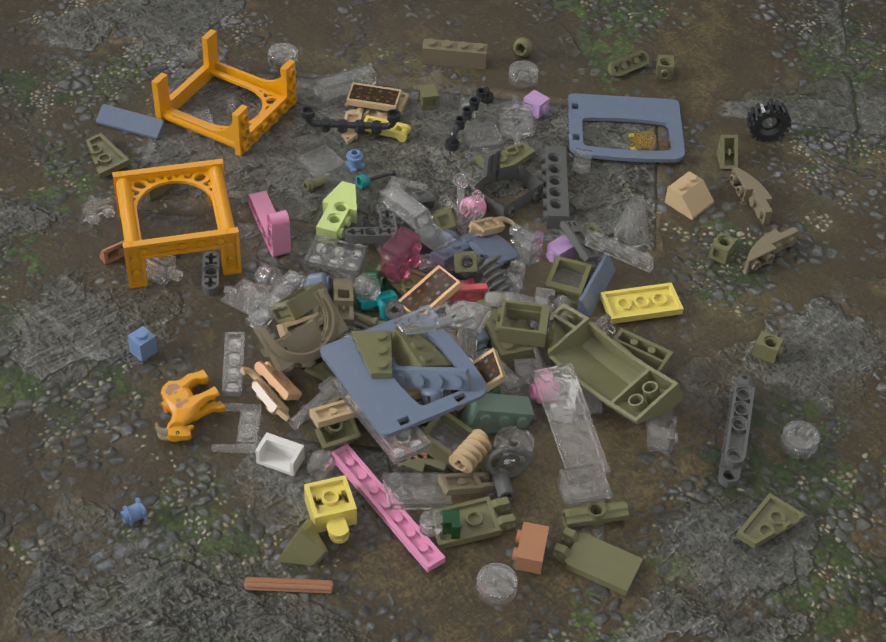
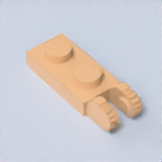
M258 361L255 363L254 368L257 374L263 376L268 381V384L275 388L282 399L286 401L300 399L302 396L301 391L282 371H277L273 363L270 361L265 363Z

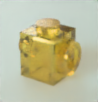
M653 130L628 134L630 150L655 147L656 135L653 133Z

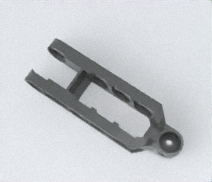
M738 373L727 412L718 472V482L725 488L737 486L741 467L744 464L747 452L755 387L753 386V378L743 373ZM730 474L734 479L728 480L723 475Z

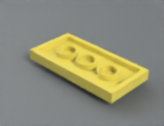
M672 282L600 293L601 302L611 324L683 314L684 310Z

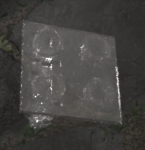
M242 278L234 287L232 285L225 286L223 290L225 296L221 299V302L252 316L274 292Z

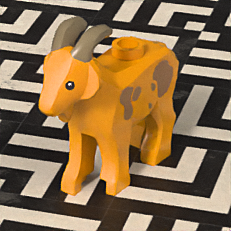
M204 370L187 374L181 380L168 381L162 387L161 396L163 402H161L165 413L170 412L172 417L166 428L160 427L158 422L155 423V430L160 440L172 442L190 440L192 438L191 431L194 429V426L188 424L210 413L226 411L221 401L207 403L210 400H215V397L220 395L215 386L203 393L193 395L192 390L199 384H208L209 378Z

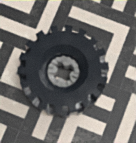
M769 99V102L763 100L762 104L758 102L755 104V108L752 106L751 112H748V117H746L751 136L755 137L757 141L761 139V142L766 140L772 142V139H775V141L779 140V136L784 137V132L788 133V127L792 125L791 117L783 102L780 103L779 100L774 102L773 99Z

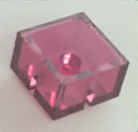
M401 226L381 248V271L387 278L400 284L404 278L410 275L411 270L420 264V249L422 246L420 234Z

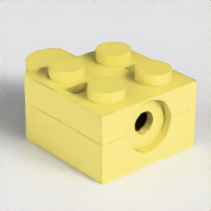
M346 475L304 484L305 503L317 532L328 531L333 543L346 542L350 534L349 526L357 524V507Z

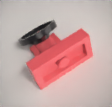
M451 272V275L461 282L462 287L449 298V304L477 302V300L487 299V284H474L473 278H470L476 276L477 272Z

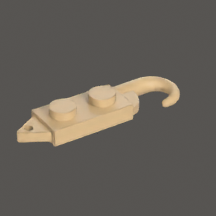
M358 107L357 109L346 111L344 119L348 122L362 120L364 108ZM348 128L346 133H341V138L348 145L354 139H358L359 134L355 133L354 129Z
M242 367L240 369L242 375L247 373L254 380L252 388L257 393L256 397L265 403L266 409L271 414H277L287 422L290 418L288 413L290 409L256 371L249 367Z

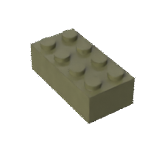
M508 294L477 300V321L484 326L489 334L490 342L488 346L490 350L495 348L498 351L503 369L507 370L536 364L538 346L498 341V333H495L496 321H500V319H497L498 307H502L503 300L516 301L514 295ZM506 317V327L529 329L526 320Z

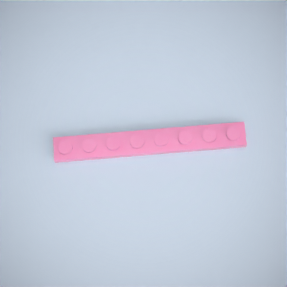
M348 444L330 453L331 460L346 475L348 480L427 573L445 563L446 557Z

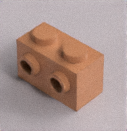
M523 522L522 530L518 529L516 542L519 543V546L514 547L512 560L516 561L515 570L541 574L549 526Z

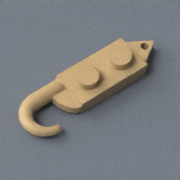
M504 216L487 217L471 221L469 233L484 237L503 232L505 228L503 223L511 225L512 230L516 229L517 225L513 220Z

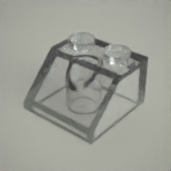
M600 463L559 470L557 486L563 502L575 505L613 498Z

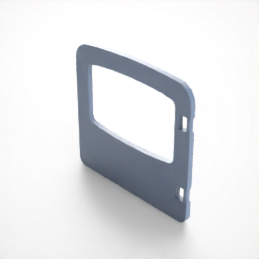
M572 93L568 96L569 149L574 155L604 160L658 163L679 162L684 158L685 147L680 106L677 100ZM617 121L666 126L669 133L670 150H625L587 146L583 143L582 122ZM573 137H579V140H573Z
M411 312L363 331L391 330L392 335L395 327L408 326L419 328L438 346L455 368H469L472 385L469 390H461L429 404L419 405L393 376L392 379H371L351 335L326 344L320 349V355L378 434L385 438L392 437L403 432V430L416 427L455 411L466 404L479 401L487 393L485 380L468 356L452 337L430 315L424 312ZM463 396L466 398L465 400H462L460 402L456 401V399L461 398ZM409 420V423L402 426L399 424L402 421Z

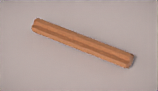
M246 577L244 587L246 590L332 593L333 581Z

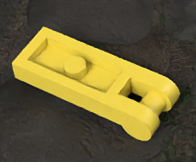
M366 115L364 122H372L374 120H379L382 123L389 122L387 119ZM397 122L393 128L382 130L379 135L396 138L399 142H405L411 127ZM365 129V131L372 133V129Z

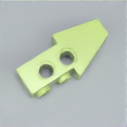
M344 181L323 200V215L316 226V240L334 245L338 244L340 238L343 239L345 229L350 226L351 222L357 223L355 184Z

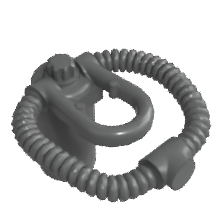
M525 445L516 447L503 446L493 451L487 458L485 467L492 477L498 498L508 497L509 502L514 500L515 493L510 479H515L522 475L534 460V455L527 450ZM505 452H511L504 454L499 459L497 464L494 467H492V462L498 455ZM518 455L526 456L527 460L518 471L510 473L520 462ZM507 458H515L513 463H509L510 466L507 469L500 468Z

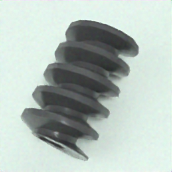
M500 255L489 257L479 263L483 264L480 267L481 271H485L483 277L488 278L486 284H492L489 287V291H495L492 297L502 296L512 291L509 288L513 283H506L510 276H503L507 269H500L504 262H497L501 258Z

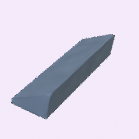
M106 104L101 106L96 119L97 124L156 140L165 130L164 120Z
M604 254L578 300L577 311L587 317H591L600 301V293L606 290L616 271L609 254Z

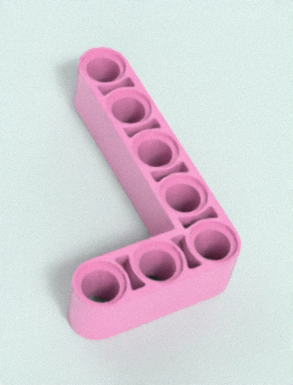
M266 191L248 194L250 209L271 256L276 257L291 253L290 220L287 211L276 212Z

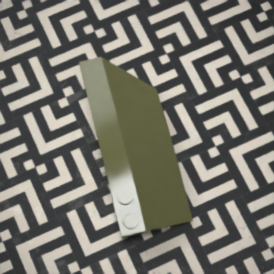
M565 303L550 314L549 358L576 383L632 422L639 424L670 412L683 400L678 382L650 367L628 352L598 328L589 317Z

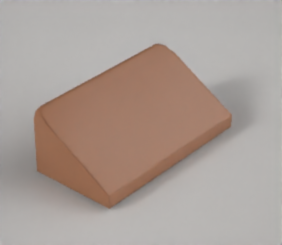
M124 240L101 251L99 256L105 265L124 257Z

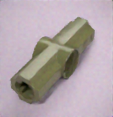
M591 501L584 507L563 509L562 518L564 527L588 526L597 529L603 523L628 520L629 512L628 505L624 501L611 503Z

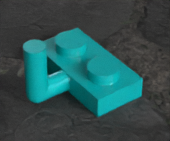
M392 289L356 297L357 305L361 310H373L374 307L378 306L380 318L386 322L388 321L386 307L398 301L397 294Z

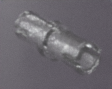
M316 395L308 404L302 405L300 411L288 420L291 427L297 430L308 419L310 420V409L325 405L324 398Z

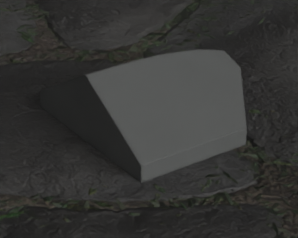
M429 190L405 193L400 207L406 210L433 207L436 197Z

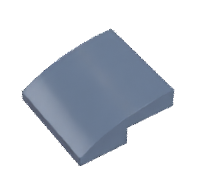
M497 234L487 235L468 243L471 249L476 251L477 255L485 259L500 255L501 258L497 260L498 263L504 262L506 264L517 260L520 256L505 239Z

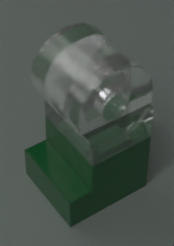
M434 510L422 513L420 516V533L426 537H433L436 534H451V539H460L461 524L459 510Z

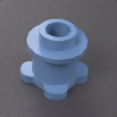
M352 149L347 152L346 158L348 161H345V167H348L350 172H356L359 169L365 168V163L362 162L363 153L360 150Z
M139 497L135 498L136 503L127 507L125 505L122 506L123 511L120 512V515L125 524L128 523L132 526L133 522L140 519L144 522L148 521L147 511Z

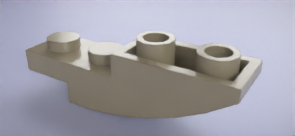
M733 167L730 183L734 186L737 195L743 203L749 202L762 225L770 224L773 213L770 206L773 198L754 177L738 167Z
M795 227L781 233L774 229L760 238L748 254L744 273L747 274L757 270L759 267L770 264L775 258V253H779L787 247H792L796 243L799 231Z
M333 278V303L345 324L354 325L352 279Z

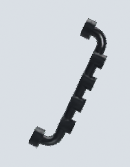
M489 87L478 88L476 90V97L469 99V106L462 108V116L455 118V126L450 133V137L445 141V148L448 151L458 150L459 140L456 138L459 130L465 128V122L472 119V113L479 109L480 102L484 104H491L493 102L494 94L490 91Z
M304 106L301 109V117L309 125L320 127V130L324 133L330 132L331 128H337L339 133H346L349 128L354 129L357 134L364 133L365 129H372V133L378 135L381 134L382 130L393 128L401 120V112L397 109L389 110L387 112L388 123H382L379 120L364 122L363 120L348 122L345 119L330 121L327 118L314 120L315 109L312 106Z

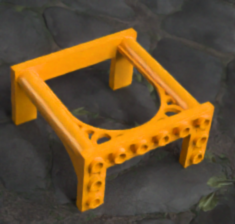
M210 29L201 37L204 65L173 93L169 95L167 74L161 72L151 81L155 116L158 119L164 120V122L167 120L235 148V154L241 157L283 114H286L292 105L296 104L295 61L289 59L280 68L281 77L278 79L266 80L219 62L217 31ZM214 76L254 92L262 101L261 111L250 121L248 107L241 105L232 113L233 122L230 126L215 125L178 109ZM269 101H275L273 104L267 103Z
M223 159L112 172L119 218H121L123 229V249L129 289L148 286L145 259L221 249L223 275L242 273L238 227H235L225 185ZM181 183L198 187L207 193L209 206H213L218 230L142 240L137 208L142 197L149 191L159 186Z

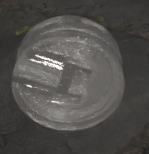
M277 43L269 48L268 63L271 68L280 71V68L289 59L295 61V67L297 66L298 50L294 45Z
M516 61L509 67V83L519 89L532 88L538 82L539 69L532 62Z
M802 420L787 423L780 437L782 450L787 455L797 459L812 457L816 453L820 442V433L817 428Z
M487 564L480 569L477 575L476 593L480 600L487 605L494 607L505 606L516 596L517 575L511 567L505 564Z

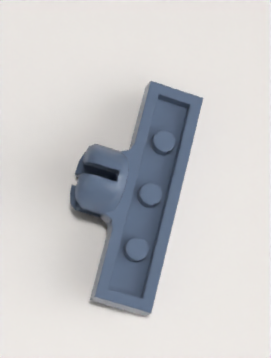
M446 229L440 233L439 242L441 243H438V249L430 253V259L442 266H446L454 261V252L473 251L468 243L481 237L474 233L458 236L456 232Z
M392 367V376L402 388L419 389L424 404H429V400L434 402L446 397V389L469 390L472 387L469 368Z

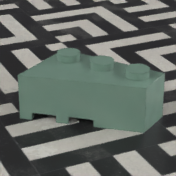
M486 393L484 398L479 401L467 404L459 420L473 430L481 429L488 434L527 428L534 416V412L528 396Z

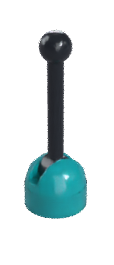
M390 170L388 173L369 177L366 174L357 175L356 184L359 189L368 187L372 180L387 176L394 177L396 171Z

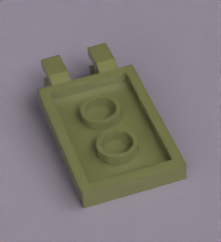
M487 496L429 510L428 518L438 549L442 550L499 536L504 531L516 529L514 514L498 517V514L510 512L508 497L497 498L491 501L490 497ZM442 510H459L461 524L460 539H451V534L442 533V519L439 517Z
M565 527L561 542L572 548L569 550L567 546L557 543L553 550L552 558L566 564L565 569L626 596L640 569L643 558L584 532L583 534H578L576 530Z

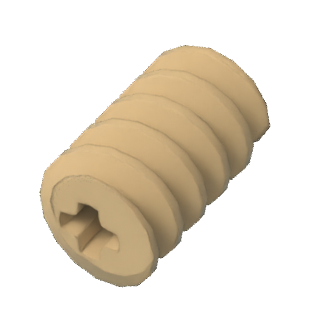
M481 429L473 430L453 454L450 455L449 463L451 466L464 473H471L473 468H476L478 463L492 449L487 434Z

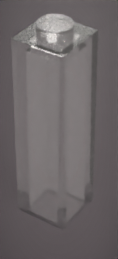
M365 64L316 79L314 91L323 102L349 94L353 82L376 86V72L370 64Z
M395 183L380 191L384 206L417 232L433 223L428 209Z

